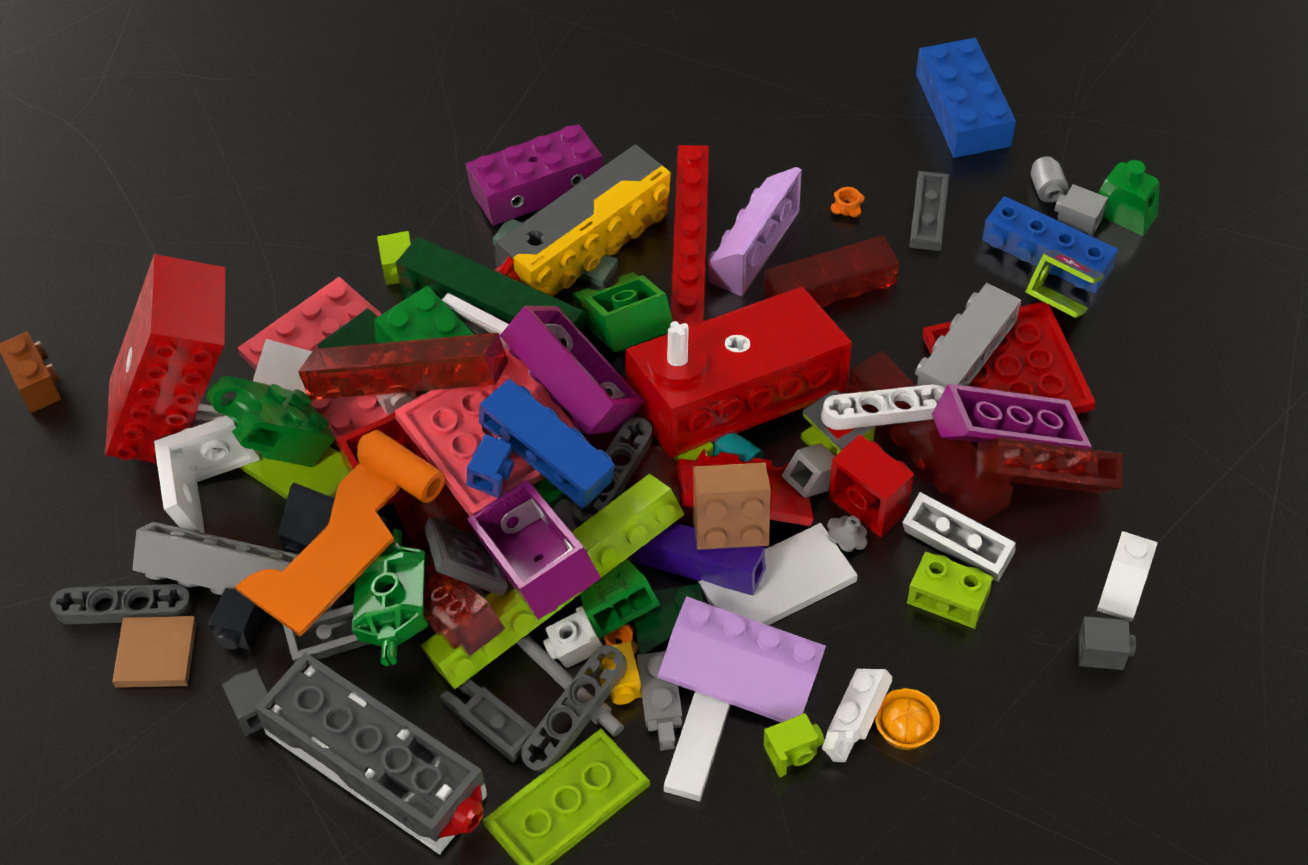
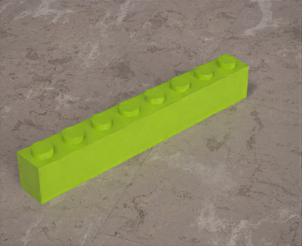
M649 473L572 531V533L583 545L602 578L681 518L684 513L671 488ZM507 580L508 588L503 597L491 592L420 646L436 670L456 689L582 592L560 605L555 611L546 614L538 620L510 581Z

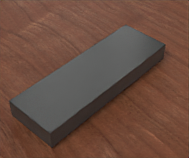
M918 171L909 248L941 251L949 174Z

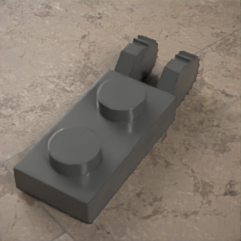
M470 679L459 686V689L471 698L466 704L448 691H445L440 696L441 701L456 716H459L461 721L512 763L521 755L525 742L535 730L532 725L485 687L480 688Z

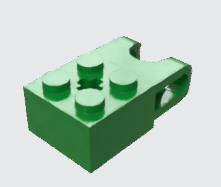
M634 272L617 277L619 282L612 287L602 290L587 288L573 293L576 308L583 310L584 324L613 352H626L627 348L633 347L638 343L664 336L665 333H668L670 323L673 322L666 293L644 275L638 276Z
M223 376L207 392L206 398L215 411L228 416L238 424L232 431V434L239 444L244 448L260 451L266 459L313 467L336 438L328 427L327 419L316 412L310 404L312 402L310 397L301 390L295 389L292 391L284 389L277 384L267 385L233 376ZM228 392H236L234 399L222 397Z

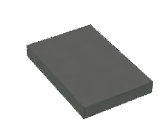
M429 517L424 529L436 571L503 597L508 588L505 575L486 551L478 536L436 518Z

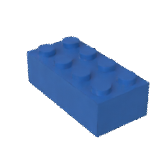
M976 37L919 48L916 76L953 158L1011 147L1016 120Z

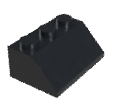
M293 482L289 489L278 533L284 551L300 554L327 527L335 498ZM379 515L385 526L390 530L387 518Z

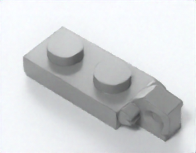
M666 651L636 655L645 724L648 727V731L658 730L660 751L675 749L673 728L682 727L683 722L678 685L657 678Z

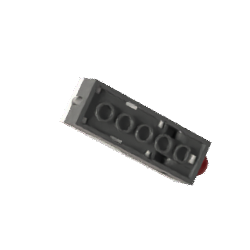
M306 652L255 707L266 735L438 854H441L455 835L472 832L483 817L482 801L487 797V791L480 768Z

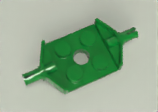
M393 529V532L389 530L394 541L355 580L352 631L359 641L382 647L380 662L385 666H390V662L392 665L397 663L396 655L399 644H402L429 626L423 613L425 564L430 566L431 562L424 551L402 547L403 533L397 529ZM394 584L389 591L381 593L386 585Z

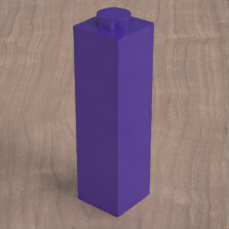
M678 523L670 525L634 553L635 563L698 581L703 580L752 596L766 570L765 549L763 546L697 550L694 528Z

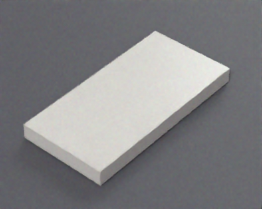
M819 523L765 549L766 570L753 596L723 588L703 580L699 581L698 584H700L701 592L709 605L770 625L857 582L858 575L838 546L828 539V532Z

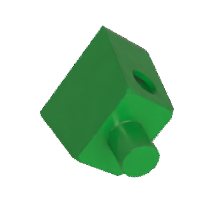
M1131 160L1127 164L1121 162L1116 165L1104 181L1098 194L1108 197L1103 218L1143 236L1158 216L1160 182L1157 178L1145 173L1144 163L1138 160Z

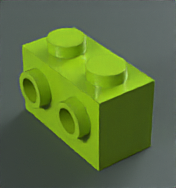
M925 551L910 584L907 604L975 629L988 599L993 576L986 574L979 568L966 567L953 562L944 555H934Z

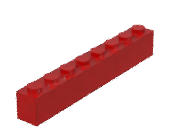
M678 145L671 316L673 322L677 321L679 325L686 323L689 327L703 322L705 312L709 146Z

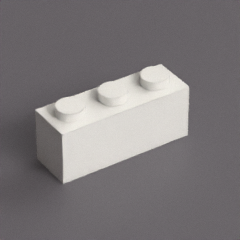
M921 492L902 522L906 533L969 567L981 569L986 574L993 576V580L999 582L1016 551L1015 542Z

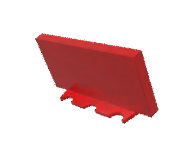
M705 449L702 450L695 461L679 458L677 471L682 506L693 507L694 466L766 463L771 489L770 520L811 526L814 517L809 497L804 498L782 477L789 463L782 467H775L772 465V460L755 457L751 461L743 462L737 454L720 452L717 456H708Z

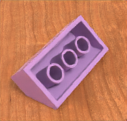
M795 167L767 177L760 188L754 189L746 209L742 208L739 211L735 225L731 230L725 231L720 247L717 251H712L707 259L708 283L743 297L799 213L802 169Z
M686 596L673 628L657 678L778 722H784L803 714L826 646Z

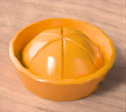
M902 688L892 690L885 695L875 717L878 731L888 744L897 749L912 750L921 747L934 738L939 729L940 714L937 705L929 696L918 690Z

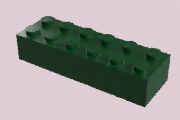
M418 236L395 262L403 301L428 285L441 300L449 293L508 324L524 306H558L585 336L583 310ZM563 338L561 340V343L566 347L567 342Z

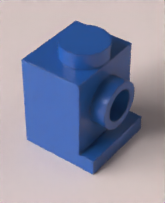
M485 434L467 466L466 485L499 498L502 494L503 479L507 480L514 467L515 461L511 459V453L514 449L513 444L507 439L501 437L494 438Z

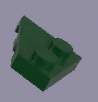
M700 584L653 591L660 605L633 620L639 654L651 653L666 642L667 644L669 643L686 596L703 602Z

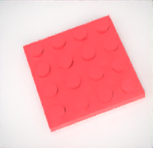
M507 348L395 410L396 420L427 461L445 474L446 486L469 516L474 515L498 499L466 485L467 466L485 434L497 438L479 423V405L506 380L511 379L518 386L526 387L533 395V398L541 405L553 409L562 422L568 427L578 430L561 407L552 401L545 387L529 375V368L522 360L512 356ZM512 451L511 459L515 461L509 478L507 480L503 479L501 496L526 480L534 485L545 477Z

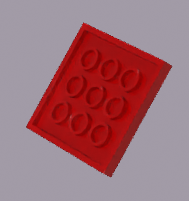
M1045 302L1020 306L1016 323L969 384L970 387L1069 400L1075 414L1093 411L1096 404L1050 305ZM951 322L923 328L922 336L930 355L937 339L941 335L946 336L949 332Z

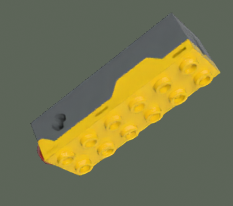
M633 145L497 240L496 269L494 271L552 297L562 289L571 287L576 279L581 276L582 272L585 270L588 272L593 271L605 254L608 256L616 254L624 244L632 238H638L647 227L654 222H660L666 216L671 172L639 146Z

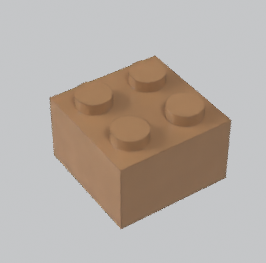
M766 463L693 467V523L697 550L769 546L771 489Z

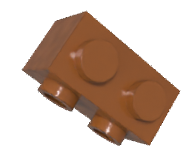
M27 331L0 343V353L30 413L62 400L54 385L60 379L52 363L44 364L43 361L48 359V356L40 341L33 343Z

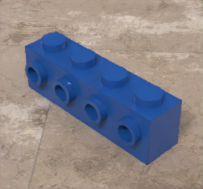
M1006 196L1001 199L987 217L982 241L1035 266H1038L1044 253L1055 249L1103 273V279L1092 284L1055 265H1052L1049 274L1056 275L1093 294H1096L1113 270L1118 248Z
M508 379L480 403L479 423L494 436L510 441L514 446L513 451L581 508L584 509L612 482L615 464L609 455L589 444L579 430L568 427L559 419V416L553 409L541 405L533 398V395L526 387L518 386L511 379Z

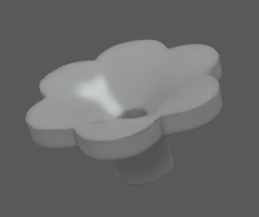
M842 516L840 519L831 518L827 524L829 529L827 537L832 543L838 544L846 552H851L855 548L859 550L865 548L867 545L865 538L867 530L864 526L860 525V520L857 517Z

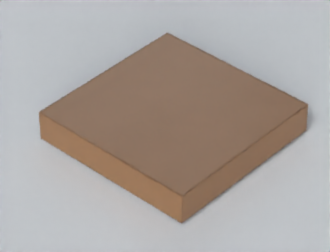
M195 616L124 617L112 680L115 688L188 686L197 626Z

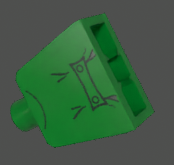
M628 559L624 560L581 593L584 612L599 638L660 605L646 577Z

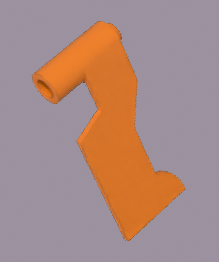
M379 430L366 433L359 440L357 445L359 464L339 483L327 527L282 572L276 569L261 570L246 577L235 586L239 593L300 637L394 541L392 534L377 512L400 488L423 503H429L438 496L444 486L446 476L442 471Z

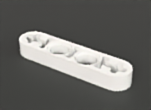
M931 384L829 396L823 404L821 420L827 427L834 430L933 419L932 413L937 405L936 403L940 400L945 387ZM894 402H907L911 408L907 410L900 409ZM870 404L879 411L877 413H869L863 410L861 406Z

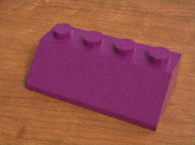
M948 383L932 413L941 438L950 440H964L981 444H995L1011 448L1018 447L1056 453L1089 452L1092 447L1069 400Z

